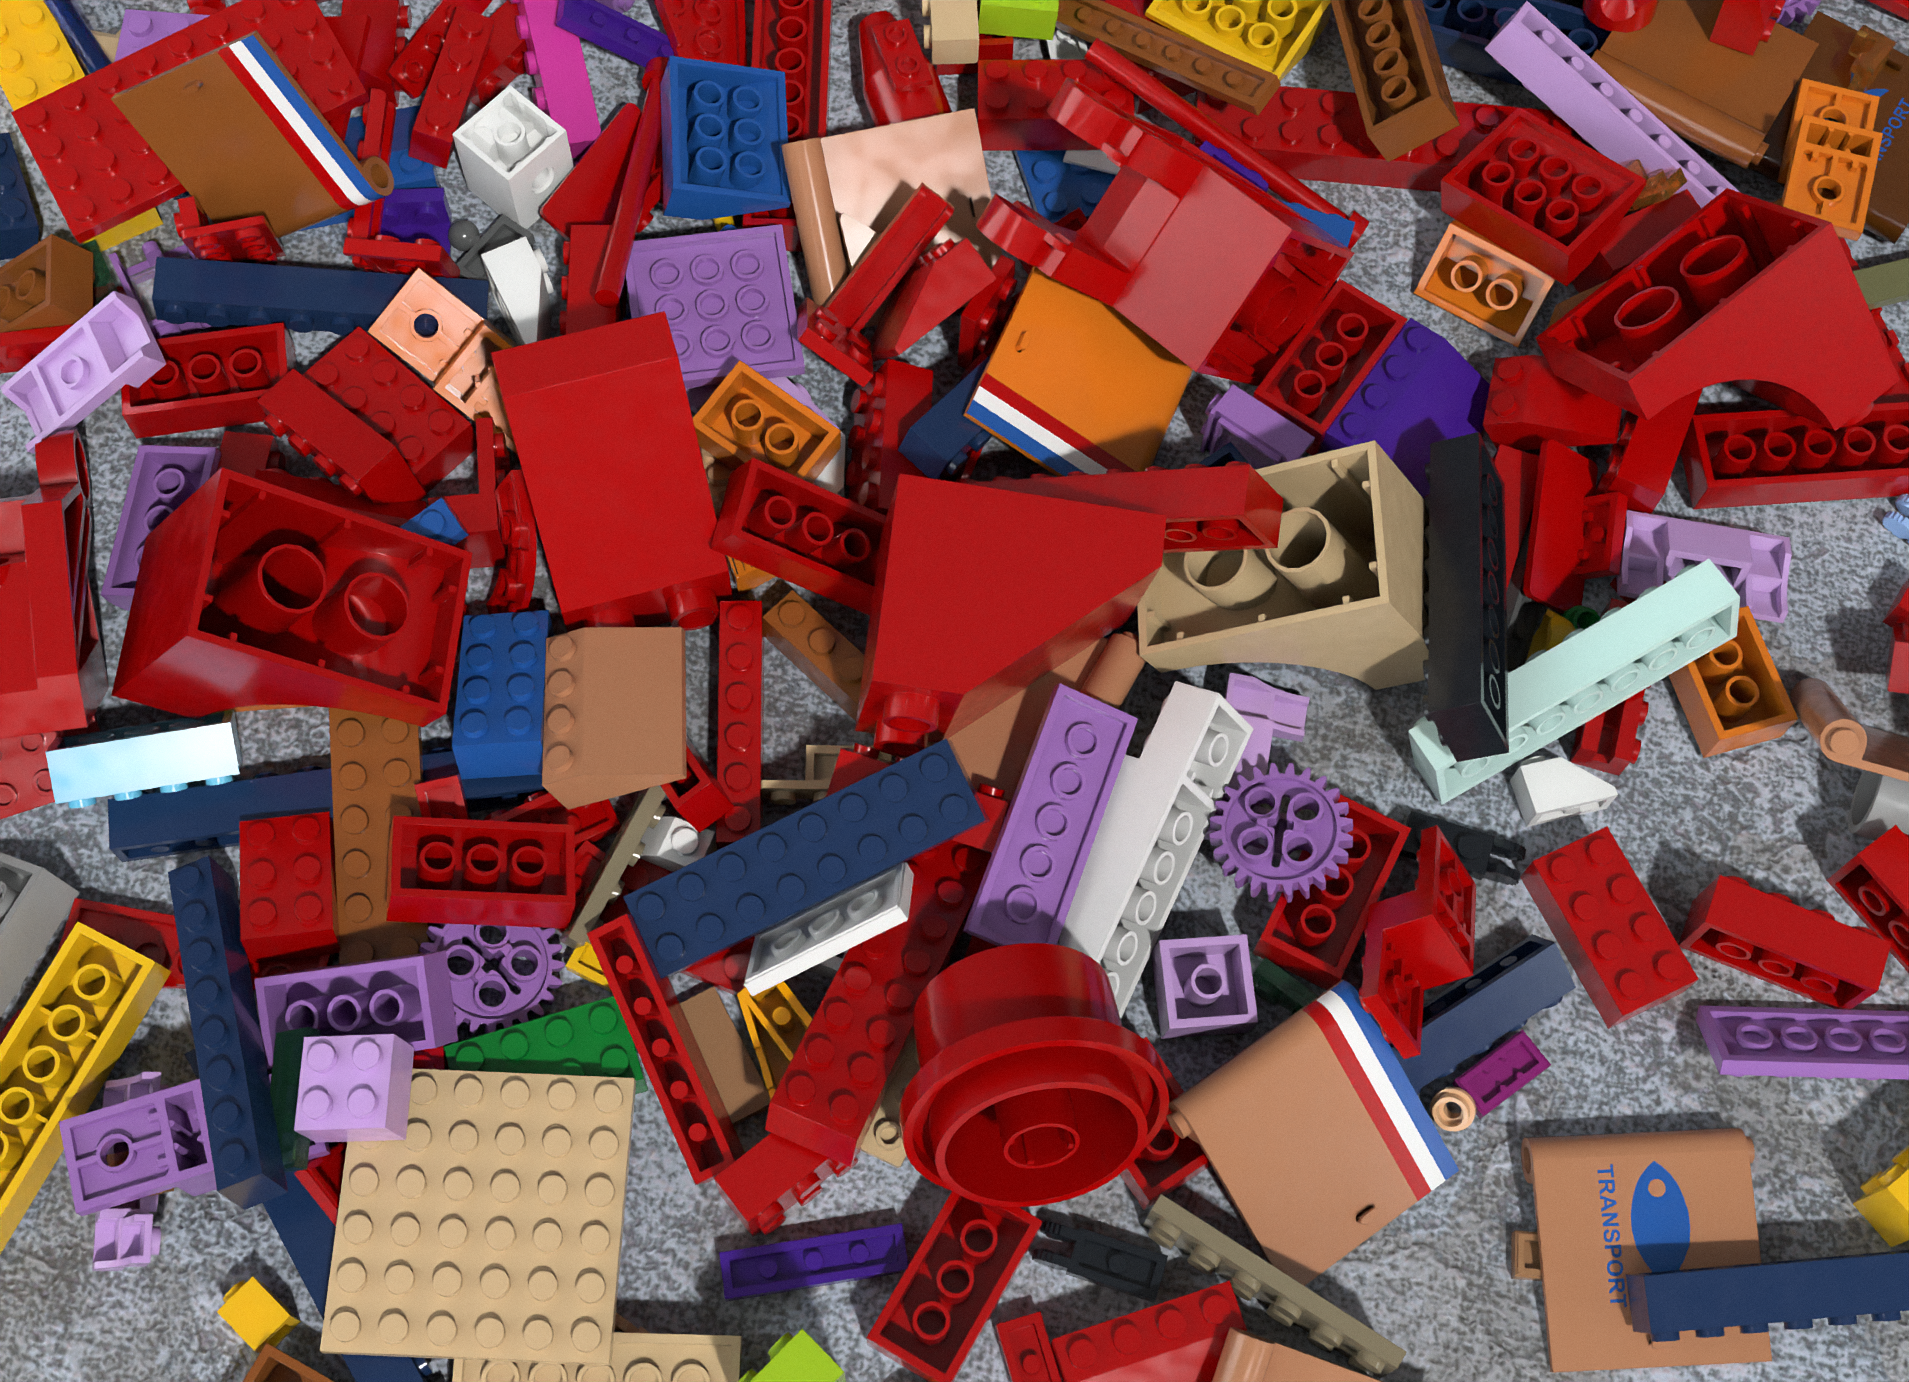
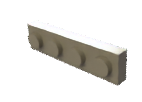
M655 786L640 791L573 913L569 927L565 928L559 939L560 942L573 949L584 946L585 942L590 943L587 933L603 925L604 920L600 919L599 916L606 903L613 905L625 885V882L620 880L626 866L630 865L633 867L643 853L646 844L641 842L645 831L648 827L654 829L665 812L666 806L661 804L666 794L662 788Z

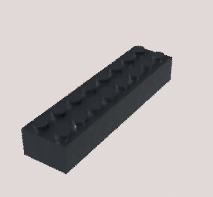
M1476 432L1431 443L1430 461L1425 462V474L1430 485V493L1425 494L1424 501L1430 522L1429 525L1424 527L1425 540L1429 548V557L1424 559V570L1429 581V591L1424 592L1423 598L1426 612L1429 615V624L1424 625L1423 635L1429 652L1428 659L1423 661V673L1428 684V695L1423 696L1422 703L1428 722L1433 721L1437 727L1442 746L1449 747L1457 762L1509 753L1505 484L1480 433Z

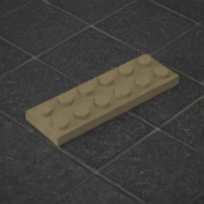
M1160 1194L1143 1223V1226L1150 1230L1147 1235L1154 1242L1169 1250L1175 1246L1189 1255L1188 1263L1202 1273L1211 1275L1214 1271L1226 1280H1230L1234 1294L1247 1301H1251L1252 1297L1256 1298L1269 1307L1266 1312L1274 1320L1288 1327H1291L1292 1323L1296 1324L1309 1333L1306 1337L1307 1340L1319 1349L1331 1353L1334 1349L1349 1359L1347 1365L1356 1372L1370 1377L1375 1375L1380 1379L1398 1369L1407 1353L1162 1194Z

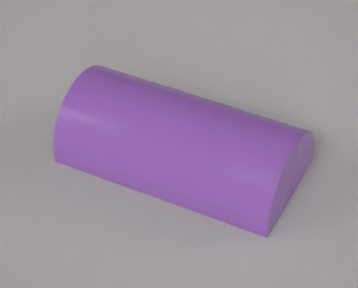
M139 445L101 591V596L108 602L130 611L146 536L216 473L221 457V452L217 447Z

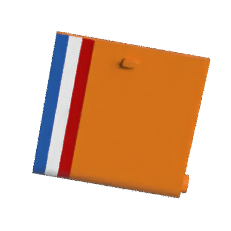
M1033 266L963 416L1057 477L1067 476L1069 472L1073 471L1085 472L1090 475L1106 474V471L1110 469L1142 472L1147 467H1152L1193 369L1113 306L1065 285L1054 278H1050L1038 267Z

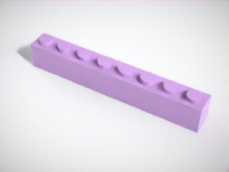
M1528 1L1497 31L1484 50L1493 57L1496 63L1506 68L1528 91L1544 102L1557 117H1560L1572 127L1585 142L1591 144L1602 155L1645 178L1647 182L1642 193L1648 195L1655 203L1688 189L1702 208L1727 188L1740 192Z

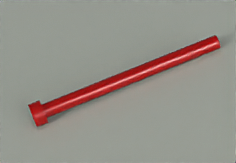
M1098 37L1084 56L1085 59L1202 142L1207 140L1215 147L1226 150L1241 165L1259 173L1269 184L1268 188L1288 203H1299L1312 210L1326 214H1337L1344 219L1354 221L1355 225L1348 248L1351 250L1370 222L1368 219L1355 210L1349 215L1345 214Z
M655 57L649 60L645 66L642 78V86L647 94L594 296L599 305L607 308L617 306L620 300L661 135L660 84L669 59L667 57Z

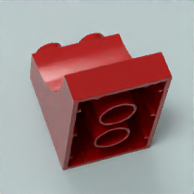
M1728 188L1535 338L1555 376L1647 421L1685 395L1707 386L1731 381L1735 387L1836 431L1839 428L1854 425L1867 417L1873 409V401L1900 381L1832 222Z
M221 467L146 536L111 696L196 720L217 711L237 707L304 705L363 712L425 727L447 712L472 552Z

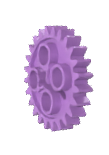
M1271 763L1269 775H1263L1257 767H1254V779L1250 782L1242 775H1238L1239 790L1237 791L1226 786L1224 794L1228 802L1216 800L1215 809L1220 816L1210 817V827L1216 830L1209 834L1210 845L1217 846L1213 851L1215 862L1225 861L1222 865L1224 877L1237 873L1234 879L1237 889L1249 882L1251 897L1255 898L1261 889L1267 890L1269 902L1274 901L1277 892H1283L1285 899L1290 903L1292 902L1293 891L1298 889L1306 899L1310 898L1309 885L1311 884L1316 885L1321 890H1325L1326 880L1324 875L1326 874L1337 879L1339 877V868L1336 863L1347 864L1348 852L1344 849L1353 847V836L1347 834L1353 830V819L1345 817L1349 813L1348 802L1337 803L1340 799L1339 788L1325 791L1327 777L1322 776L1315 782L1311 781V768L1309 767L1300 776L1295 775L1293 763H1289L1285 773H1279L1276 764ZM1288 797L1290 803L1286 816L1287 830L1283 834L1281 862L1279 867H1273L1272 862L1276 850L1275 834L1279 831L1281 804L1283 798ZM1258 804H1268L1273 807V810L1267 814H1257L1252 811L1254 806ZM1304 809L1312 810L1317 814L1311 820H1301L1295 815ZM1251 844H1261L1267 848L1260 855H1251L1245 851ZM1295 850H1305L1311 854L1305 861H1295L1289 857Z
M440 923L443 929L429 926L426 934L435 943H421L420 952L428 953L446 950L447 960L454 956H461L470 964L471 970L465 975H456L448 968L456 1028L462 1022L468 1023L469 1037L475 1034L478 1027H484L485 1034L494 1032L496 1027L504 1029L513 1026V1022H516L517 1025L528 1022L527 1014L536 1019L541 1018L545 1013L539 1002L552 1005L556 999L547 989H559L562 985V980L553 976L552 973L561 971L565 963L552 960V957L562 949L561 944L548 943V940L556 931L555 928H548L542 931L540 927L494 926L499 929L503 939L498 944H488L481 938L480 929L484 926L493 925ZM467 937L478 954L469 946L464 945L462 938ZM515 957L527 958L533 964V973L527 976L517 974L512 968V959ZM496 959L500 963L497 971L491 970L486 973L482 969L485 961L490 962ZM506 981L513 986H517L520 993L517 995L512 993ZM486 987L496 989L501 994L502 1003L496 1007L486 1006L480 1000L479 991Z

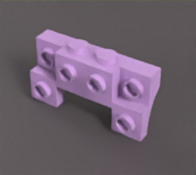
M1627 510L1620 573L1616 575L1617 594L1637 599L1649 587H1660L1663 585V581L1674 579L1675 575L1684 567L1691 564L1697 566L1710 559L1734 590L1739 593L1740 608L1749 606L1754 619L1783 623L1788 614L1787 585L1792 556L1790 537Z
M1230 672L1226 683L1224 699L1254 729L1228 784V787L1238 791V775H1242L1250 782L1254 779V767H1257L1263 775L1267 774L1272 736L1302 742L1305 734L1304 727L1310 697L1276 689L1253 676ZM1224 794L1221 801L1228 802ZM1261 804L1254 806L1252 809L1257 814H1267L1272 811L1260 807ZM1280 813L1279 831L1275 834L1276 850L1274 858L1280 860L1282 856L1283 834L1287 830V814ZM1209 826L1204 840H1210L1209 834L1216 830ZM1251 844L1245 849L1248 854L1260 855L1267 850L1261 844Z
M142 1072L130 1078L109 1080L104 1084L102 1108L169 1087L168 1085H160L161 1072ZM118 1142L111 1146L106 1157L109 1166L115 1167L123 1164L129 1155L128 1144L126 1142ZM158 1193L96 1212L92 1271H122L125 1267H146L150 1263L151 1255H159L161 1227L152 1226L153 1214H149V1212H156Z

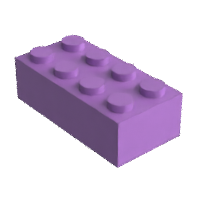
M446 950L282 972L254 979L267 1070L301 1065L304 1037L395 1034L413 1046L414 1051L433 1049L458 1041Z

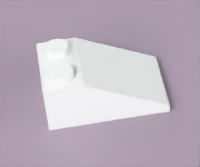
M525 236L481 254L493 298L517 346L550 339L552 307L548 294L553 293L554 289L546 273L549 269L541 250L536 249L533 251Z

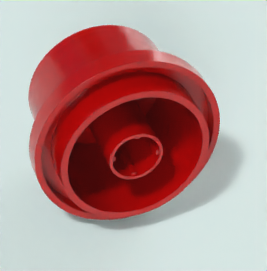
M1019 943L995 947L970 955L949 966L931 980L918 997L913 1012V1027L920 1070L905 1089L899 1108V1120L905 1153L910 1163L921 1175L936 1185L954 1191L969 1200L1001 1207H1031L1072 1199L1099 1188L1126 1170L1140 1152L1155 1138L1165 1122L1169 1108V1092L1160 1059L1154 1049L1143 1038L1122 1026L1109 977L1100 964L1088 955L1069 947L1048 943Z

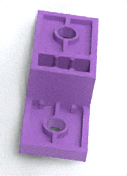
M301 1065L268 1074L274 1110L282 1111L285 1116L283 1127L278 1131L284 1168L331 1154L328 1142L316 1143L294 1131ZM200 1079L59 1121L75 1212L78 1215L85 1216L175 1187L180 1188L193 1197L217 1190ZM118 1142H126L129 1147L127 1159L119 1166H109L106 1159L108 1150Z

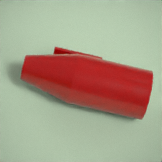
M878 11L866 16L860 22L858 31L863 96L874 126L879 127L952 112L937 72L923 54L909 18L897 21L894 15L888 11Z

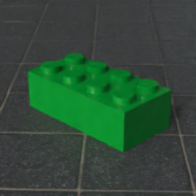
M614 996L444 1046L449 1070L635 1078V1095L649 1091L639 1053Z

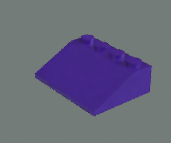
M1410 318L1327 430L1318 454L1375 440L1424 499L1425 494L1430 493V485L1425 474V462L1430 461V444L1476 432L1481 434L1484 430L1483 420L1490 384L1444 337Z

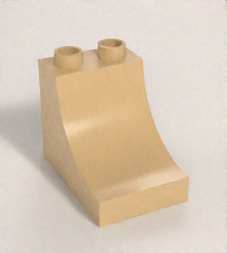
M1375 440L1255 469L1284 499L1278 548L1163 553L1162 567L1137 604L1140 657L1160 673L1224 663H1284L1322 668L1342 673L1368 684L1375 690L1425 680L1423 661L1428 659L1429 652L1423 635L1424 625L1429 624V615L1426 612L1423 598L1424 592L1429 591V581L1424 570V559L1429 557L1424 527L1429 525L1430 517L1425 507V501Z

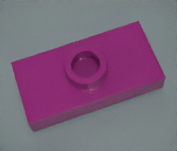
M1522 1029L1455 1079L1451 1084L1470 1094L1476 1105V1115L1481 1119L1545 1071L1551 1064Z

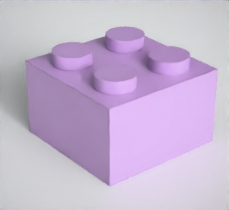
M1247 934L1158 941L1151 952L1161 1039L1248 1033L1258 1023Z
M395 1034L304 1037L294 1131L316 1143L406 1140L414 1047Z

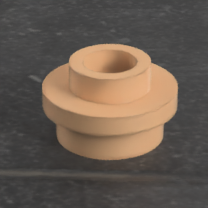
M1445 1087L1436 1092L1432 1098L1430 1113L1440 1128L1456 1132L1464 1130L1471 1125L1476 1115V1105L1473 1098L1465 1090L1458 1087ZM1446 1103H1457L1461 1107V1112L1452 1113L1448 1110Z

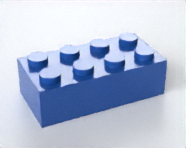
M549 610L464 616L452 749L461 780L542 774L546 638L555 636Z

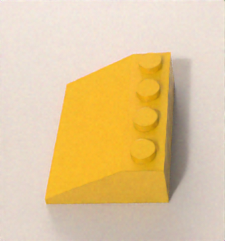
M1153 0L1146 10L1145 16L1176 33L1273 73L1281 81L1312 48L1328 24L1332 3L1331 0Z

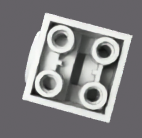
M511 85L452 134L468 189L500 216L502 214L525 229H528L541 217V207L574 168L566 130Z

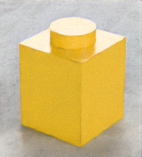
M253 1276L247 1282L242 1280L235 1284L224 1296L223 1301L225 1304L217 1311L237 1334L259 1354L266 1343L276 1347L301 1322L263 1282Z

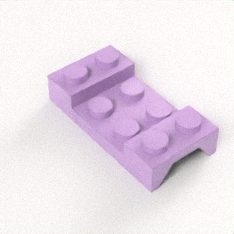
M113 291L6 381L0 389L2 394L25 411L36 436L25 447L28 452L35 454V444L42 442V438L49 437L59 431L74 429L78 431L76 425L125 384L138 388L164 367L166 361L138 301Z

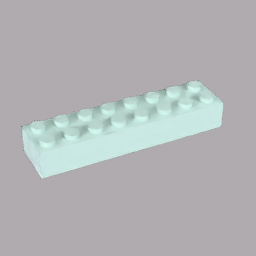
M1710 559L1697 566L1691 564L1684 567L1671 581L1660 587H1649L1638 596L1636 601L1623 608L1616 607L1609 610L1601 617L1599 622L1585 630L1580 628L1572 631L1559 645L1548 651L1540 650L1532 654L1524 665L1510 673L1508 672L1509 753L1457 762L1449 747L1442 746L1435 723L1433 721L1428 722L1424 716L1413 725L1412 729L1408 730L1415 767L1438 801L1443 805L1735 638L1738 628L1740 596Z

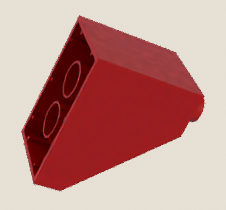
M665 311L491 352L501 395L567 632L584 627H651L671 622L672 627H682L685 631H692L704 628L717 621L720 617V601H733L730 575L725 555L710 549L717 519L681 367Z
M899 473L880 537L855 731L875 734L873 747L878 751L909 757L927 748V742L938 743L946 738L949 739L1126 623L1162 567L1167 515Z

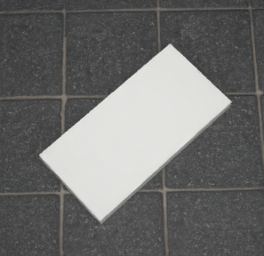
M902 862L756 935L744 981V986L752 996L761 993L907 921L914 873L908 864Z

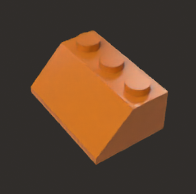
M1453 220L1444 233L1414 294L1518 348L1557 280L1459 221Z

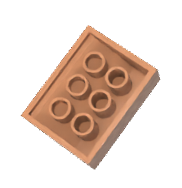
M584 627L546 638L542 786L569 810L687 778L685 630L682 627Z

